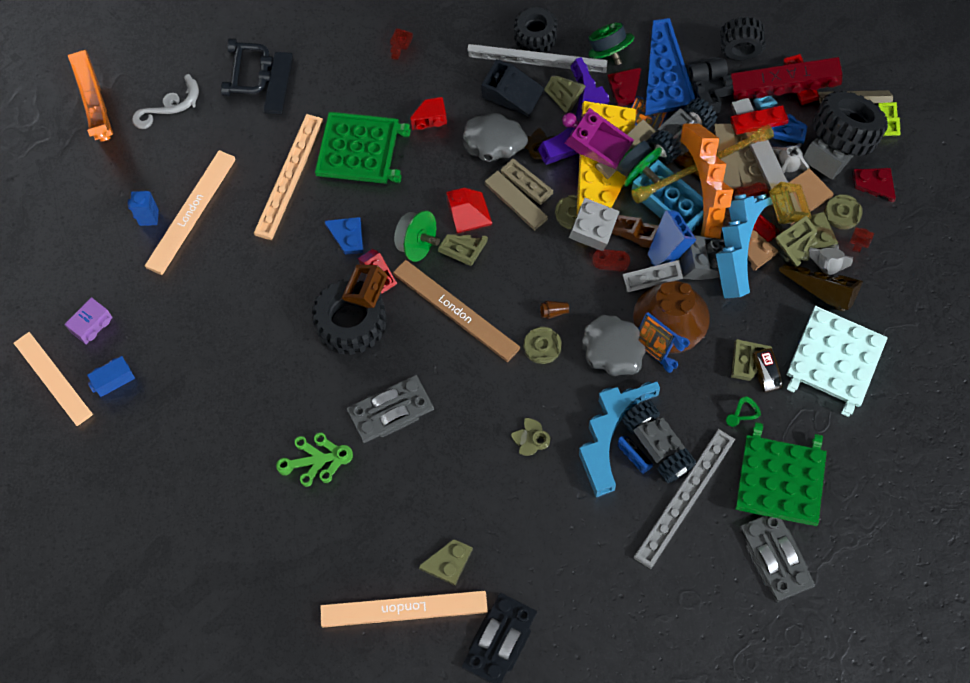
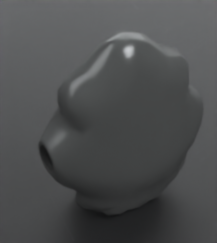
M498 113L478 115L468 120L463 134V139L465 140L464 148L471 156H477L487 162L499 158H510L525 148L528 143V137L521 129L520 124L516 121L508 120Z
M601 315L584 329L582 347L586 351L588 364L592 368L606 370L610 376L637 374L642 368V358L646 353L645 346L639 341V329L631 322L621 321L617 316Z

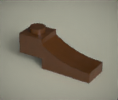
M618 215L611 234L634 241L641 247L650 248L659 225L643 223L641 218Z

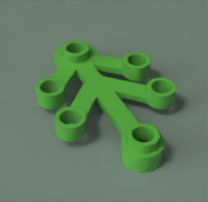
M317 433L314 437L316 445L324 446L332 452L324 454L308 444L306 439L300 436L295 439L296 448L304 450L311 457L295 460L281 458L278 460L276 468L281 475H289L293 468L313 465L308 473H304L300 477L301 484L304 487H308L312 484L314 477L326 462L333 461L327 470L320 472L321 481L329 483L339 466L347 464L352 460L353 452L349 446H336L327 440L323 433ZM319 437L324 438L322 442L317 441ZM304 441V444L299 446L298 442ZM341 452H346L345 456H339ZM287 463V466L282 468L281 464ZM329 474V478L323 479V475ZM304 478H310L309 482H303Z

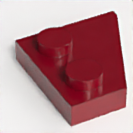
M641 68L608 75L607 79L617 106L621 107L634 103Z
M891 168L854 169L855 189L868 192L876 197L880 195L889 198V202L895 201L896 196Z

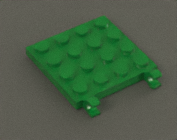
M329 112L315 170L316 176L387 184L389 179L400 183L402 177L400 175L401 170H392L390 165L397 133L404 137H410V124H399V119Z
M755 422L752 436L747 435L745 440L735 510L817 526L819 524L827 451L821 450L823 435L815 434L814 439H812V447L810 448L761 438L763 424Z

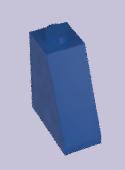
M669 210L664 212L648 252L653 266L677 261L696 241V238L679 212Z

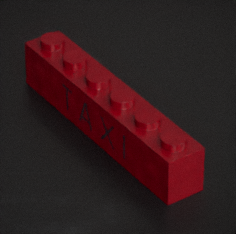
M836 57L732 73L734 101L746 98H764L765 96L772 95L779 96L785 93H798L805 90H817L819 88L842 85L843 74L840 59Z

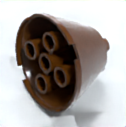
M671 281L655 285L639 297L634 308L633 322L638 329L645 314L649 312L678 336L690 341L689 346L684 348L683 351H679L673 344L669 353H679L692 349L705 337L709 327L710 316L708 307L703 298L688 283Z

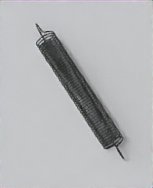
M779 215L776 219V216L773 217L776 236L782 233V222L780 224L781 216L779 217ZM779 245L778 249L780 259H784L785 252L781 257L783 250L782 248L780 249Z

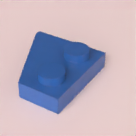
M788 114V124L769 129V138L797 144L801 143L803 145L808 126L801 121H797L791 114Z
M360 217L325 221L327 229L330 230L333 238L340 245L345 255L363 253Z

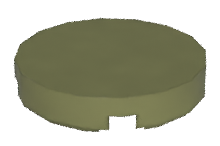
M569 195L564 199L562 198L556 205V219L561 226L567 229H572L577 216L578 195Z
M836 195L827 202L824 213L829 224L833 227L850 229L855 227L861 219V205L856 202L857 200L854 197Z
M537 327L526 335L523 348L526 356L531 361L538 364H547L559 356L562 342L560 336L552 331L551 328Z

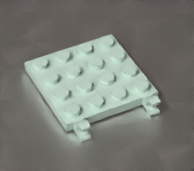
M815 306L786 374L791 377L787 390L794 393L801 381L845 401L846 403L841 414L849 417L850 414L852 415L855 406L860 407L888 337Z

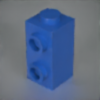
M131 192V199H128V208L132 211L133 218L137 220L139 226L158 225L159 209L151 192Z
M121 356L112 359L108 364L98 367L88 374L90 379L88 385L93 393L97 392L102 397L135 379L127 362Z

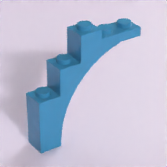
M746 194L735 195V199L731 200L729 207L731 221H729V225L722 227L725 247L722 252L716 254L724 298H737L750 293L747 271L750 237L754 224L762 210L766 206L775 203L774 196L766 197V194H760L754 198V196L746 197Z
M647 382L639 388L626 389L622 394L618 387L613 389L606 388L599 393L598 401L604 416L599 414L589 421V429L595 443L587 442L579 449L580 459L596 497L615 491L616 483L609 461L610 442L615 429L623 416L635 405L659 395L660 387L658 382Z

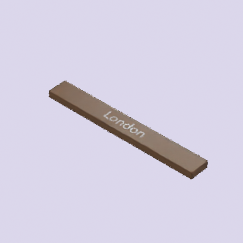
M407 260L393 272L395 277L507 363L520 350L519 345Z

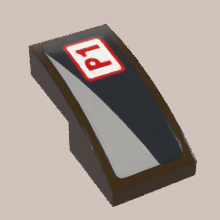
M772 348L754 352L752 358L759 371L757 378L763 392L781 389L783 387L781 375Z

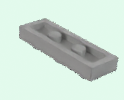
M679 260L623 274L627 292L683 279Z

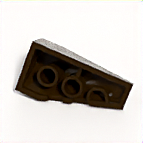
M784 264L779 268L781 273L839 311L849 310L853 306L863 282L843 275L830 277L822 271L810 273L811 270L808 268L795 267L789 264Z

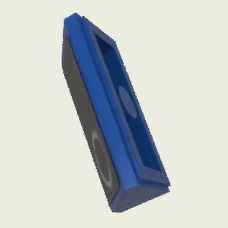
M621 436L619 438L618 447L641 473H646L654 466L630 437Z

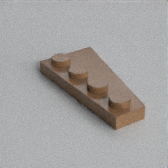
M728 208L725 211L722 227L729 225V221H731ZM752 230L748 248V260L752 264L750 267L756 271L776 256L778 250L756 231Z

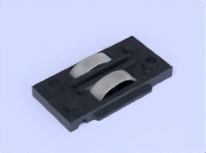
M500 592L492 610H488L469 647L470 652L462 665V669L489 683H502L507 672L512 671L531 634L530 627L537 615V611Z

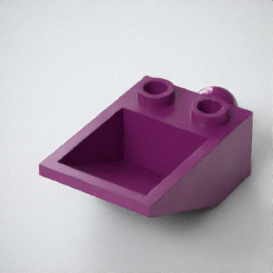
M591 108L584 113L579 122L573 113H566L562 118V123L565 127L574 128L565 144L577 153L613 169L617 168L634 139Z

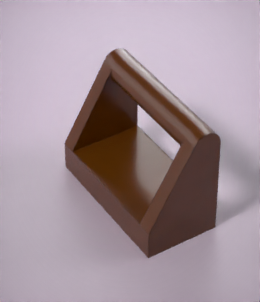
M356 265L342 295V299L367 308H374L388 275L378 265ZM361 272L368 274L360 293L352 294Z

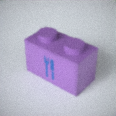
M91 297L65 323V326L70 333L84 344H87L97 336V333L103 327L110 323L112 316L105 307Z

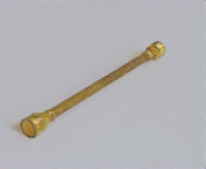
M769 125L760 127L750 137L718 152L716 156L721 159L752 143L765 142L773 138V129ZM693 164L654 184L640 186L632 190L631 193L634 201L639 204L647 200L657 190L697 171V166Z

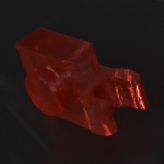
M396 28L390 40V45L392 46L390 53H393L392 59L398 60L401 49L407 50L413 38V33Z
M856 227L850 243L855 244L852 251L860 253L862 247L868 248L874 233L869 232L867 229Z

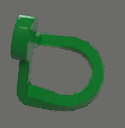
M743 397L739 400L735 414L728 415L726 422L729 426L734 427L739 424L740 420L757 419L761 415V411L751 398ZM748 402L754 408L755 415L739 416L742 405Z

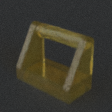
M780 182L769 191L780 224L798 222L805 216L809 219L812 218L800 184ZM796 192L802 212L795 211L790 193Z

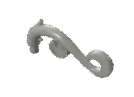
M190 74L184 76L187 82L186 86L188 89L186 94L188 93V96L183 102L179 103V96L172 92L163 98L165 107L144 108L136 111L132 117L135 127L147 129L153 123V116L149 114L147 120H140V117L145 113L173 114L184 111L191 105L194 108L199 94L196 80L192 79Z

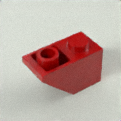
M443 97L424 100L410 117L412 130H422L434 126L440 127L447 124Z
M371 249L357 258L360 265H378L388 275L381 294L397 284L380 252Z

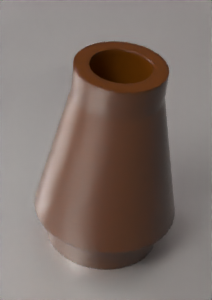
M545 301V303L540 304L542 318L550 319L569 313L568 302Z

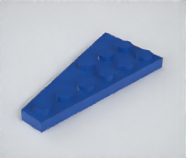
M670 18L655 20L652 24L645 116L676 111L680 108L683 109L693 99H696Z

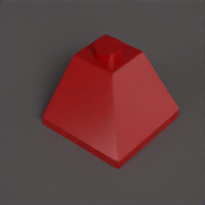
M468 188L446 192L447 204L457 234L492 225L482 192Z

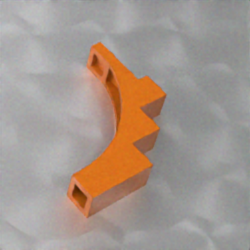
M87 50L69 54L68 58L87 115L89 127L87 131L89 136H94L95 140L100 139V142L111 139L110 136L113 135V130L106 114L107 110L100 93L101 89Z
M683 124L680 142L687 147L695 161L702 187L703 224L700 236L720 239L725 211L731 205L733 189L723 182L726 163L716 156L719 138L701 124Z

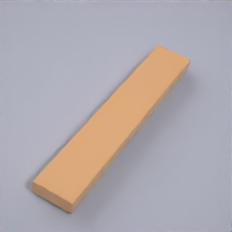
M30 332L14 342L15 346L76 426H79L93 415Z

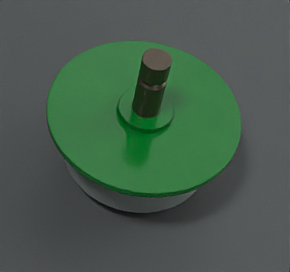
M421 211L418 214L408 212L400 219L395 230V246L399 251L405 252L406 257L410 261L417 262L422 260L432 245H439L440 239L435 237L436 220L434 215L429 211Z

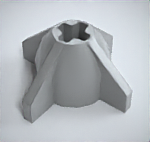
M798 143L796 146L772 147L775 156L778 157L783 173L785 171L794 172L798 169L803 171L809 169V165L803 159V153L800 150L801 143Z
M835 245L834 248H823L821 250L812 247L809 249L810 258L823 273L829 275L851 266L853 257L845 256L841 250H838L839 245Z

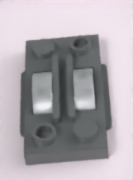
M417 375L390 386L347 408L363 443L378 436H387L418 421L420 416L434 410Z
M764 516L740 527L746 537V548L764 585L769 586L776 602L815 586L807 569V564L782 519Z

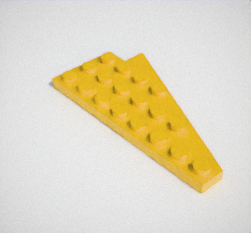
M588 101L582 103V116L591 108L625 134H628L636 126V109ZM580 154L577 214L584 198L612 208L627 177L616 171L607 179L595 167L598 163L597 161Z

